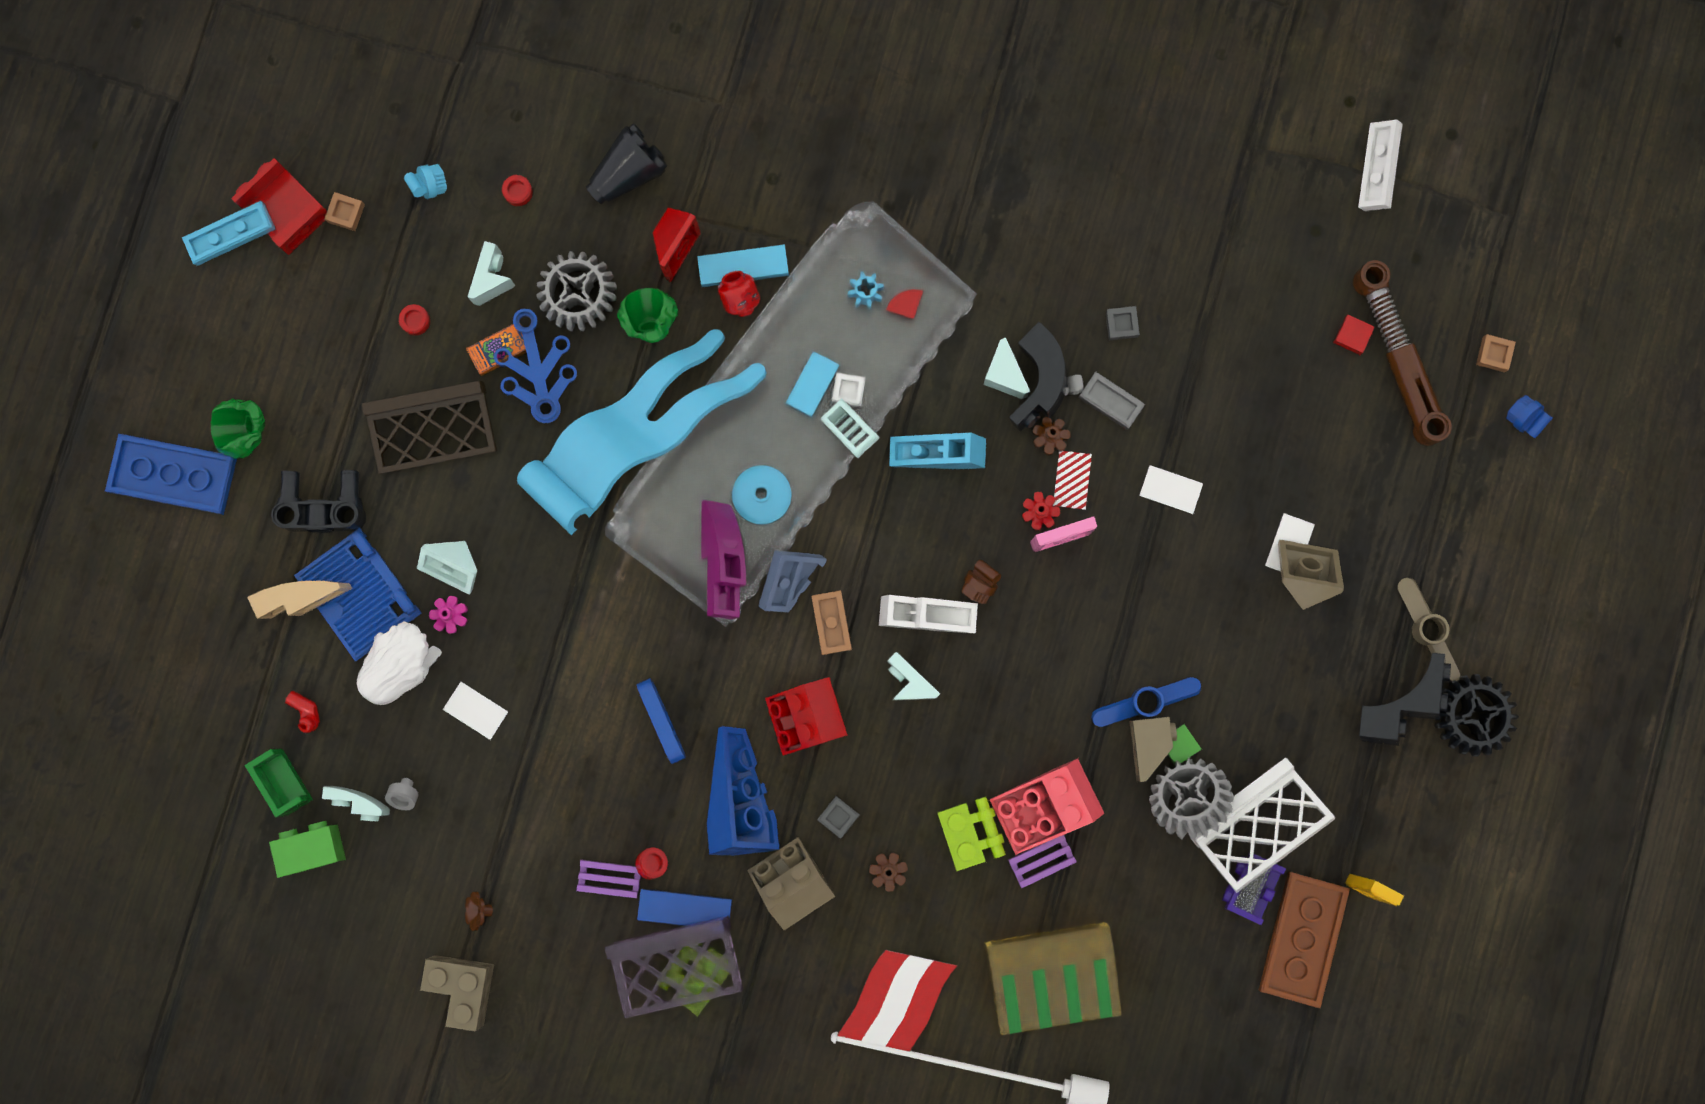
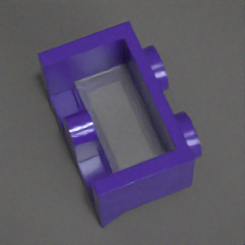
M1254 854L1253 859L1267 860ZM1237 863L1234 871L1239 874L1237 882L1248 874L1249 864ZM1253 864L1252 871L1259 865ZM1277 864L1273 865L1237 893L1229 884L1222 898L1223 901L1227 902L1225 909L1262 925L1264 921L1261 919L1268 902L1272 901L1275 894L1274 888L1280 875L1285 873L1286 868Z

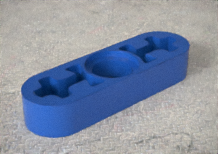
M649 678L636 684L670 763L674 764L686 758L683 747L652 679Z

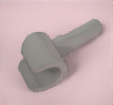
M1081 375L1067 377L1068 387H1066L1065 396L1068 394H1079L1083 391L1084 385Z

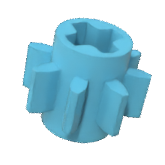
M861 271L860 278L857 281L850 279L849 284L855 289L848 291V297H855L856 308L863 304L867 305V308L871 310L874 300L877 302L882 301L881 295L877 292L884 289V284L876 283V273L869 277L865 276L864 272ZM861 286H867V289L870 290V295L865 296V293L861 291Z

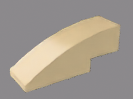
M298 581L270 587L247 598L257 619H271L284 611L287 612L288 616H302L351 590L352 587L350 583Z

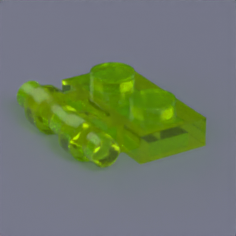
M694 933L688 943L684 941L679 948L681 952L671 965L667 964L662 971L664 975L657 984L666 991L673 982L681 987L673 998L698 1016L733 970L735 964L712 946L703 956L698 951V948L704 940ZM689 960H692L697 966L690 976L686 978L682 975L681 971Z

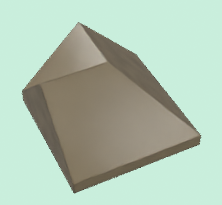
M1279 539L1278 551L1282 583L1303 610L1343 592L1344 585L1338 550Z

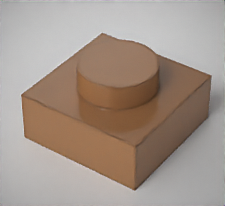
M334 192L324 220L330 224L356 231L365 204L360 200Z
M1486 334L1482 338L1476 365L1504 373L1507 372L1510 368L1516 342Z

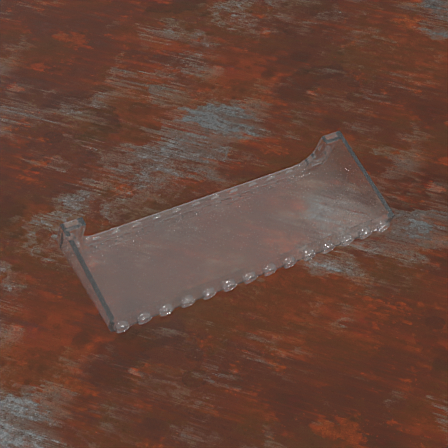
M874 201L862 202L853 206L845 212L844 217L837 226L833 223L815 242L706 385L733 378L754 363H760L765 367L767 371L766 377L746 395L730 400L708 413L695 426L687 438L674 449L662 456L648 460L615 505L613 512L616 514L606 524L605 536L707 613L708 560L701 559L702 501L708 500L730 504L739 525L745 555L746 586L740 587L741 613V606L747 598L751 599L757 593L760 587L759 582L765 575H768L775 550L787 551L791 548L796 540V533L801 527H805L810 523L814 516L812 512L819 503L822 504L828 499L832 492L830 488L837 480L842 479L847 474L850 468L848 465L855 457L820 419L835 405L832 403L836 374L812 418L786 405V401L813 351L839 364L840 367L836 373L866 377L861 408L850 407L876 433L885 423L884 417L889 410L896 408L902 401L903 396L901 394L908 386L913 385L918 380L921 374L919 371L923 365L930 362L938 353L937 347L942 340L947 339L956 328L954 324L960 316H964L970 311L973 306L972 301L977 293ZM861 271L864 272L865 276L869 277L876 273V283L884 284V289L877 292L881 295L882 301L877 302L874 300L871 310L867 308V305L863 304L856 308L855 297H848V291L855 289L849 284L850 279L857 281L860 278ZM861 286V291L865 293V296L870 295V290L867 289V286ZM911 289L923 291L914 320L886 311L889 302L897 294ZM848 415L836 427L839 428L850 416ZM854 421L842 434L844 435L856 422ZM860 427L848 440L851 441L862 428ZM866 434L854 446L860 445L869 435ZM759 465L770 466L779 470L787 478L792 493L791 503L787 512L779 520L764 525L748 522L741 517L735 509L732 500L733 486L739 475L745 470ZM763 488L756 491V497L759 499L767 496V491ZM713 617L725 627L729 622L733 623L736 620Z

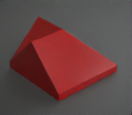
M667 208L653 231L659 264L665 279L669 282L673 280L701 234L696 216L672 208Z

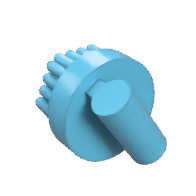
M439 164L418 166L416 174L409 172L404 176L405 182L415 197L424 196L425 199H430L445 193L447 189L444 172Z

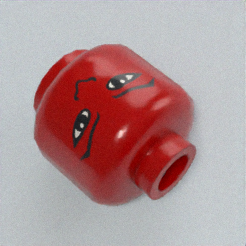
M733 271L723 276L718 286V294L725 311L728 314L738 315L739 317L752 314L754 308L760 302V294L754 278L742 271Z

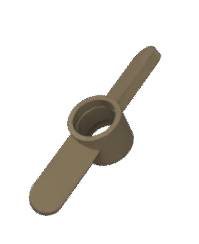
M1408 577L1402 579L1398 583V591L1414 621L1412 626L1414 639L1418 643L1428 646L1431 654H1445L1446 663L1451 664L1450 681H1458L1460 677L1459 669L1445 643L1450 631L1447 620L1438 614L1431 613L1414 579ZM1427 619L1433 620L1439 628V634L1434 641L1428 640L1422 631L1423 623Z

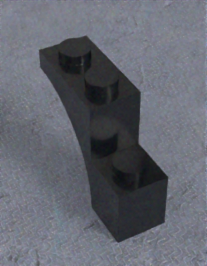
M1432 653L1425 676L1404 697L1384 705L1362 706L1359 734L1362 742L1399 746L1400 737L1406 738L1407 719H1402V716L1440 720L1441 711L1447 712L1448 693H1443L1444 681L1450 682L1451 664L1446 663L1445 654Z

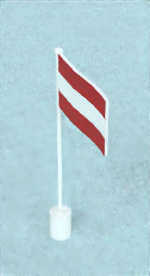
M885 950L872 968L858 1003L839 1033L836 1031L831 1035V1041L836 1044V1041L1060 1090L1062 1091V1098H1066V1104H1107L1108 1081L1072 1074L1070 1080L1064 1079L1062 1085L910 1051L926 1027L943 985L958 965Z

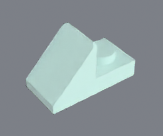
M484 241L468 294V298L475 305L480 306L515 286L510 278L495 274L501 270L503 255H501V250L494 243Z
M897 652L887 661L891 665L888 670L900 682L904 678L909 682L893 700L936 699L940 695Z

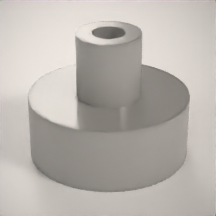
M403 778L401 783H392L385 796L386 802L399 810L413 809L418 798L417 790L412 787L413 781Z

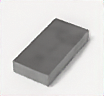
M1097 372L1094 373L1078 397L1126 430L1130 428L1145 405Z

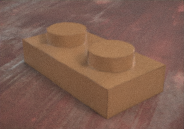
M841 590L812 595L822 655L852 650Z

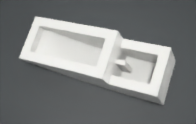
M885 595L881 596L879 626L976 633L978 603Z

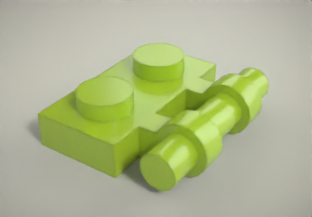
M987 797L975 800L978 812L972 814L969 813L966 803L937 812L956 871L986 862L982 852L986 848L991 847L994 859L1006 855L1002 845L1005 841L1002 833H998L993 818L996 814L993 807L990 808ZM982 821L987 838L978 840L973 824Z

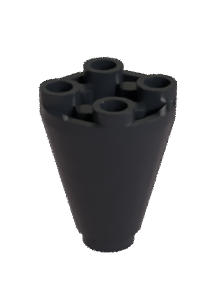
M634 123L629 127L625 126L621 130L589 179L590 183L586 186L589 193L600 204H603L606 200L610 202L661 176L666 171L667 164L663 160L665 158L655 145L651 147L647 145L643 139L645 135Z

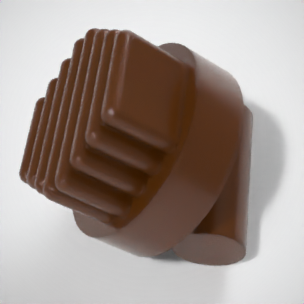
M979 560L976 562L974 570H969L965 576L962 593L975 602L986 604L989 597L995 594L998 588L996 583L1000 580L1001 574L983 560Z

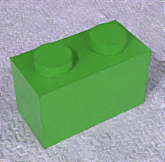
M327 821L308 825V832L298 834L297 829L278 833L279 839L269 842L277 878L346 860L338 824L327 826Z

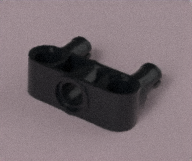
M353 470L340 471V497L337 498V501H302L299 498L300 472L281 471V496L277 498L276 505L272 509V521L278 527L293 532L330 533L334 531H356L358 528H362L366 522V513L363 510L362 499L359 498V472ZM293 509L294 519L286 524L284 520L285 514ZM353 509L355 514L353 520L345 523L343 518L345 512Z

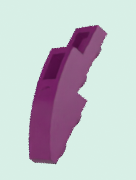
M703 500L701 506V559L708 560L707 616L736 619L740 617V587L746 586L745 555L739 525L730 504Z

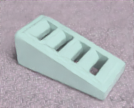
M842 398L820 418L857 458L880 438ZM849 415L850 417L837 428L836 426ZM855 421L856 424L843 435L842 432ZM861 427L862 430L849 441L848 439ZM866 434L869 435L860 445L854 446Z

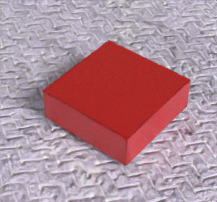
M1347 315L1333 343L1361 355L1375 327Z

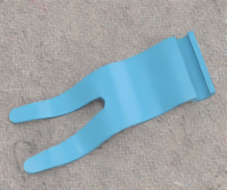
M710 330L696 344L672 353L654 364L622 399L608 407L590 412L575 420L562 432L543 462L539 460L531 461L520 470L517 482L521 488L572 535L577 530L574 527L575 520L582 514H586L590 518L604 502L616 481L625 472L640 463L662 456L674 449L687 438L695 426L708 413L720 405L752 391L766 377L767 371L762 364L754 363L733 378L694 390L676 402L657 421H649L648 415L656 406L665 389L683 372L706 361L724 342L725 337L720 330Z

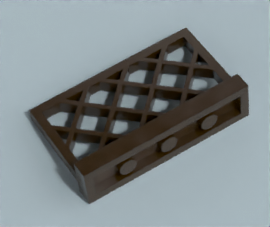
M475 381L361 404L363 414L367 417L378 473L383 474L497 451L485 396L487 393L485 383L483 381ZM479 400L481 413L474 422L461 412L468 402ZM461 404L458 410L453 408L452 405ZM442 407H446L455 413L446 428L432 419L437 410ZM432 410L428 416H427L426 414H424L423 412H421V411ZM411 413H417L426 419L417 433L403 425ZM403 415L399 421L393 418ZM458 417L473 425L464 439L450 431ZM387 418L396 424L388 439L378 433L376 420ZM482 419L485 428L479 425ZM429 422L443 430L435 445L421 437ZM400 428L414 436L406 450L391 442ZM476 428L486 434L488 447L477 449L467 442ZM447 434L461 442L453 454H447L438 448ZM380 440H382L383 442H385L384 445L382 446V448H381ZM417 440L432 448L425 459L418 460L409 454ZM390 445L402 453V456L396 465L385 467L383 454ZM464 446H467L471 449L468 451L461 452ZM435 452H438L442 455L438 457H432ZM406 457L412 460V462L403 463Z

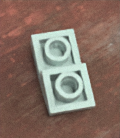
M323 787L322 799L332 800L331 805L350 806L352 801L351 814H361L360 820L379 821L380 816L390 814V809L386 805L365 793L344 787Z

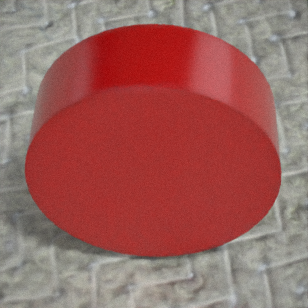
M512 175L504 181L502 194L509 204L523 206L531 200L533 189L525 177Z
M411 304L404 307L400 312L399 324L408 334L421 335L430 326V316L420 305Z
M648 848L642 851L636 858L637 872L645 879H656L667 870V857L658 848Z

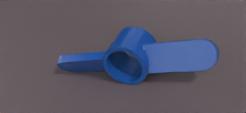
M1190 677L1157 689L1150 686L1137 689L1131 698L1096 709L1092 713L1091 719L1096 726L1103 727L1136 715L1153 717L1158 715L1166 705L1198 695L1201 691V683L1197 678ZM1143 691H1150L1157 698V707L1151 713L1142 712L1137 705V698Z

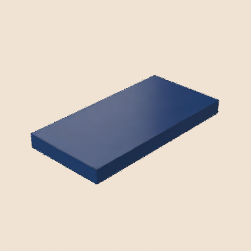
M118 434L105 491L224 515L237 459L222 453Z

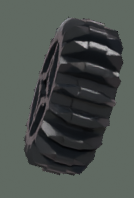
M1473 674L1470 679L1467 675L1459 677V682L1456 680L1450 681V690L1443 688V693H1448L1447 712L1441 711V722H1437L1434 726L1436 729L1444 728L1445 731L1440 735L1442 740L1451 738L1448 747L1455 749L1459 746L1460 754H1467L1470 751L1471 756L1478 757L1481 752L1484 755H1491L1492 748L1495 750L1503 748L1501 741L1510 742L1512 740L1506 732H1515L1517 730L1514 725L1510 724L1511 720L1519 718L1517 714H1511L1510 710L1515 708L1517 704L1515 702H1507L1512 693L1510 691L1501 692L1503 687L1501 682H1496L1492 685L1491 677L1486 676L1481 680L1479 674ZM1475 691L1486 695L1493 706H1485L1480 697H1476ZM1463 696V699H1461L1462 709L1455 715L1457 702ZM1475 711H1486V713L1480 714L1479 718H1475L1476 720L1465 719L1472 716V713ZM1496 716L1495 725L1488 734L1490 731L1489 722L1492 717ZM1457 725H1467L1471 734H1475L1476 740L1465 736Z

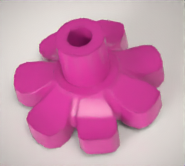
M449 596L447 602L442 598H438L434 602L437 610H430L429 618L437 620L433 626L437 631L441 632L446 628L448 634H454L457 632L456 625L464 627L467 624V618L462 616V614L468 611L467 606L464 603L458 604L459 600L457 597Z

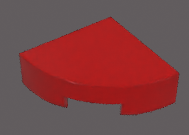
M911 289L897 294L889 302L886 311L914 320L923 291Z

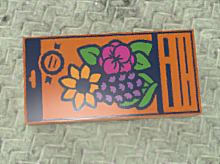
M514 324L466 348L481 376L500 367L494 361V353L497 349L506 348L515 358L526 353L522 333L515 329ZM500 352L497 356L499 362H506L509 358L506 352Z

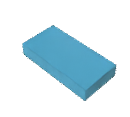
M813 351L789 395L786 405L812 418L840 365Z

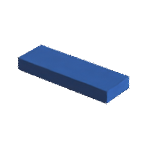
M642 888L637 920L728 931L732 899Z

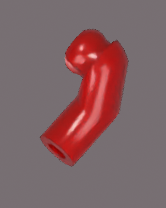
M291 691L285 700V704L299 711L300 720L298 728L303 733H310L316 730L320 723L316 703L295 691Z

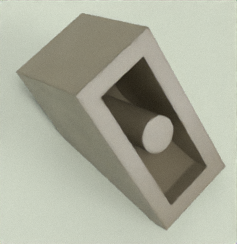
M1170 717L1129 721L1136 781H1147L1172 750L1173 741H1177L1175 723H1170Z

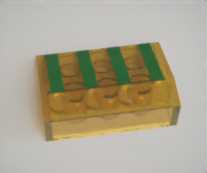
M1105 922L985 942L1000 1035L1122 1015L1109 925Z

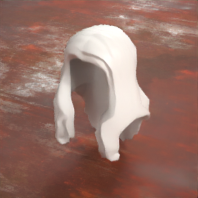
M407 622L399 623L397 626L393 625L388 632L384 634L380 632L374 637L373 645L358 673L356 683L358 691L373 704L386 705L392 703L405 692L423 683L429 672V667L442 654L441 650L435 646L428 648L427 635L421 633L416 625Z

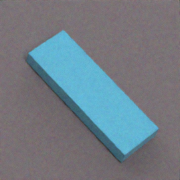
M259 201L182 237L192 263L199 266L276 228L265 203Z
M785 244L697 256L702 287L719 285L723 276L733 271H742L743 273L750 274L754 280L789 276Z

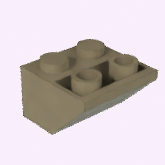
M799 837L747 870L768 911L783 930H786L835 897L825 877Z

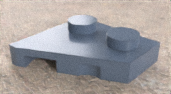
M775 550L759 607L764 611L789 613L797 602L799 595L810 585L809 576L818 565L823 567L827 559L819 554Z

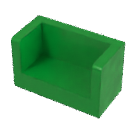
M270 749L244 765L275 817L288 816L313 800L283 749Z

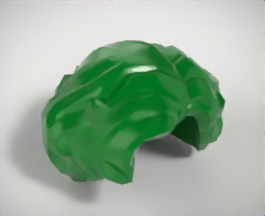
M642 288L631 292L623 299L617 312L620 325L628 336L640 338L649 343L659 342L669 334L671 324L678 316V308L674 298L656 288Z
M231 398L228 401H222L213 409L211 415V436L220 453L234 459H242L248 457L259 446L265 427V419L260 407L255 402Z

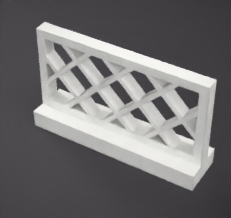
M1284 758L1234 796L1233 802H1230L1233 808L1232 813H1225L1227 823L1217 822L1218 832L1210 828L1207 830V838L1199 832L1195 840H1191L1204 852L1237 893L1335 820V816L1296 773L1294 766L1289 760ZM1294 781L1302 790L1301 800L1282 798L1283 788ZM1279 792L1278 798L1273 797ZM1305 795L1310 799V801H1304ZM1265 802L1278 804L1276 819L1258 817L1259 806ZM1281 805L1300 806L1299 821L1280 819ZM1304 807L1317 808L1324 816L1317 823L1302 822ZM1254 811V816H1249ZM1241 820L1253 822L1252 837L1234 835L1235 824ZM1257 822L1276 824L1274 840L1256 838ZM1279 825L1298 827L1297 838L1291 842L1278 840ZM1302 828H1309L1301 834ZM1230 829V834H1223ZM1215 839L1229 840L1227 855L1214 854L1207 845ZM1233 841L1251 843L1250 857L1231 856ZM1255 843L1273 845L1272 856L1267 860L1253 859ZM1277 846H1282L1283 848L1277 852ZM1219 860L1226 861V868ZM1230 862L1249 864L1248 874L1237 882L1229 873ZM1253 864L1259 865L1252 871Z

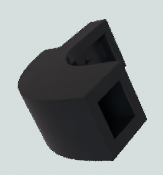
M1040 322L1018 342L1020 350L1039 369V381L1035 391L1009 417L1012 424L1020 432L1025 427L1031 428L1039 420V413L1041 411L1051 418L1060 407L1067 387V368L1061 348L1054 336Z

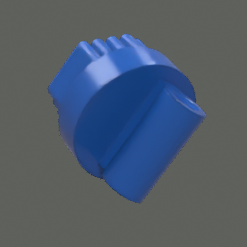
M1525 395L1517 400L1508 410L1506 419L1513 423V426L1520 432L1526 431L1530 436L1536 438L1553 417L1544 411V406L1541 403Z

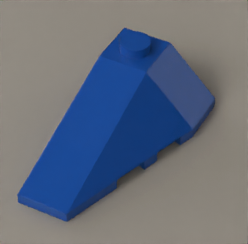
M725 726L718 728L707 818L709 854L734 856L779 850L777 819L774 810L769 811L764 797V793H767L765 784H760L755 771L757 761L746 729Z

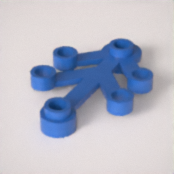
M520 309L514 314L513 324L515 329L522 333L529 366L513 357L506 348H499L495 351L494 361L497 365L501 367L507 366L534 383L536 395L520 387L517 380L513 377L504 378L501 381L500 387L504 394L514 395L530 405L531 413L538 422L551 423L560 415L561 406L558 401L568 384L577 377V370L573 365H563L559 370V379L548 393L546 379L562 354L569 351L570 341L563 335L555 337L552 342V349L541 364L534 330L537 327V317L530 309ZM528 317L531 320L530 326L522 327L520 325L521 318ZM558 340L566 341L567 347L564 350L556 348L555 345ZM500 352H506L509 355L506 362L498 361L497 356ZM567 368L572 369L574 372L573 377L570 379L564 378L562 375L563 370ZM507 381L515 383L516 386L513 391L508 392L504 389V384ZM547 403L552 407L549 414H543L540 411L542 404Z

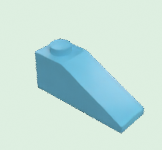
M973 433L890 437L889 466L985 468L986 438Z

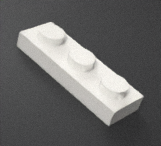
M1398 120L1370 123L1358 206L1363 211L1391 208L1402 123Z

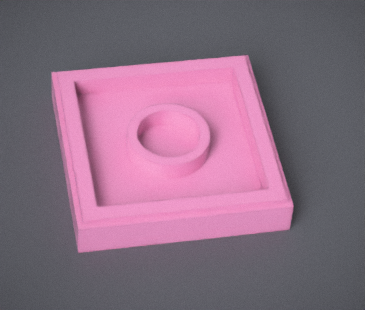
M1091 517L1037 534L1030 541L1033 552L1089 536L1096 529L1097 524L1095 518Z

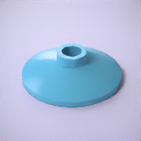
M759 465L745 470L739 475L733 486L732 500L735 509L741 517L754 524L764 525L779 520L787 512L791 503L792 493L787 478L779 470L770 466ZM760 488L767 491V496L763 499L756 497V491Z

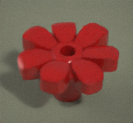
M1042 492L1034 493V501L1026 499L1023 503V507L1028 509V511L1022 514L1023 520L1025 522L1032 520L1031 526L1035 530H1040L1042 524L1046 528H1051L1055 524L1052 517L1060 515V508L1053 507L1056 499L1052 495L1044 499Z

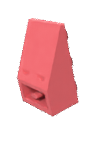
M1078 758L990 799L1015 855L1093 823L1105 814Z

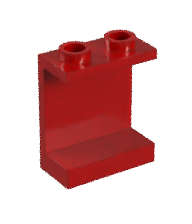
M275 158L270 162L264 163L258 169L257 174L249 182L239 186L236 194L231 198L242 209L259 201L264 202L276 228L267 234L288 255L325 221L327 210Z

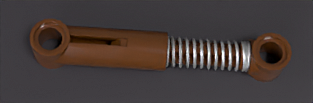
M1372 260L1364 264L1353 277V287L1356 292L1367 298L1368 303L1371 304L1370 308H1374L1372 313H1376L1374 318H1378L1376 322L1380 323L1378 327L1381 328L1380 332L1383 333L1384 342H1387L1386 347H1389V353L1386 354L1387 360L1414 424V438L1421 445L1431 446L1449 436L1452 429L1451 421L1447 415L1442 413L1414 343H1407L1409 339L1405 338L1407 334L1403 333L1405 329L1401 328L1403 324L1400 325L1401 319L1398 320L1397 317L1399 315H1396L1395 312L1397 310H1394L1396 305L1391 304L1394 300L1389 299L1392 296L1389 294L1390 290H1388L1390 287L1388 283L1390 270L1382 261ZM1366 273L1373 274L1376 277L1377 283H1370L1366 278ZM1428 422L1436 426V436L1429 433L1427 429Z

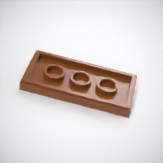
M1288 871L1259 986L1260 992L1321 1008L1350 888Z

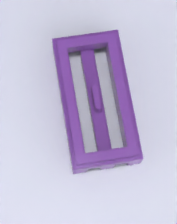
M1064 835L1008 859L1021 888L1076 863V859ZM1058 843L1061 844V849L1018 868L1016 863ZM1064 854L1066 855L1067 859L1025 879L1023 878L1022 874Z
M580 860L579 882L576 891L638 898L641 876L637 872L636 866ZM587 867L635 874L634 879L587 873ZM586 880L633 885V890L585 885Z

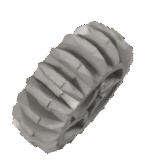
M571 251L568 254V260H564L562 255H558L559 264L555 266L550 261L547 265L551 271H541L540 273L546 280L537 282V287L543 290L536 294L538 300L544 301L541 303L540 309L543 312L548 311L546 317L549 321L556 319L555 324L559 328L566 323L567 329L573 331L577 323L580 331H584L586 322H589L590 326L595 328L596 322L594 319L598 317L601 321H605L606 317L602 311L612 312L613 308L607 302H613L617 299L616 295L611 292L617 289L616 283L611 282L614 277L612 272L606 271L607 265L604 262L597 264L598 259L595 255H592L588 260L585 252H581L578 259H576L575 254ZM573 271L588 272L575 278L568 275V273ZM598 279L600 285L599 294L596 301L593 302L589 294L594 287L593 283ZM560 280L564 285V290L559 296L560 300L555 303L554 292ZM569 284H571L574 288L576 287L578 290L581 289V293L583 294L585 299H583L580 295H577L576 293H572V289L570 288ZM576 305H582L586 308V310L581 312L565 311L567 308L570 310Z
M1188 757L1186 765H1181L1176 760V768L1171 769L1165 766L1164 771L1166 775H1157L1156 780L1158 784L1151 785L1153 795L1149 796V801L1152 805L1151 811L1153 816L1157 818L1159 826L1165 827L1170 835L1176 832L1181 839L1189 833L1190 838L1195 840L1199 832L1207 838V830L1210 828L1218 832L1217 822L1227 823L1225 813H1232L1233 809L1230 803L1234 800L1233 793L1230 791L1232 786L1230 781L1226 779L1225 773L1222 770L1217 771L1213 763L1206 766L1205 761L1201 758L1196 765ZM1209 786L1215 790L1212 803H1209L1206 798ZM1172 794L1177 799L1175 803L1176 808L1173 812L1168 809L1169 799Z

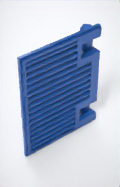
M358 528L294 575L297 581H334L351 584V590L317 607V609L355 661H358L370 651L374 637L378 633L384 634L390 630L391 626H397L402 622L410 623L422 614L419 608L406 595V590L378 551L365 538L367 536L361 528ZM354 545L357 546L363 555L359 559L350 550ZM395 602L398 603L404 612L399 617L391 607Z

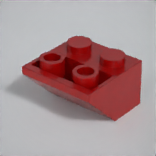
M829 677L765 698L783 756L847 736Z

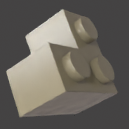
M433 955L425 960L420 991L451 995L445 1027L477 1031L484 1026L494 964Z

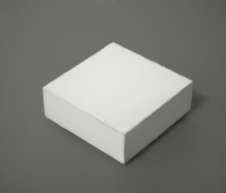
M836 373L832 403L836 404L842 398L849 406L861 408L866 377Z

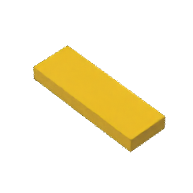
M1349 874L1345 882L1346 886L1371 899L1394 906H1399L1404 895L1375 880Z

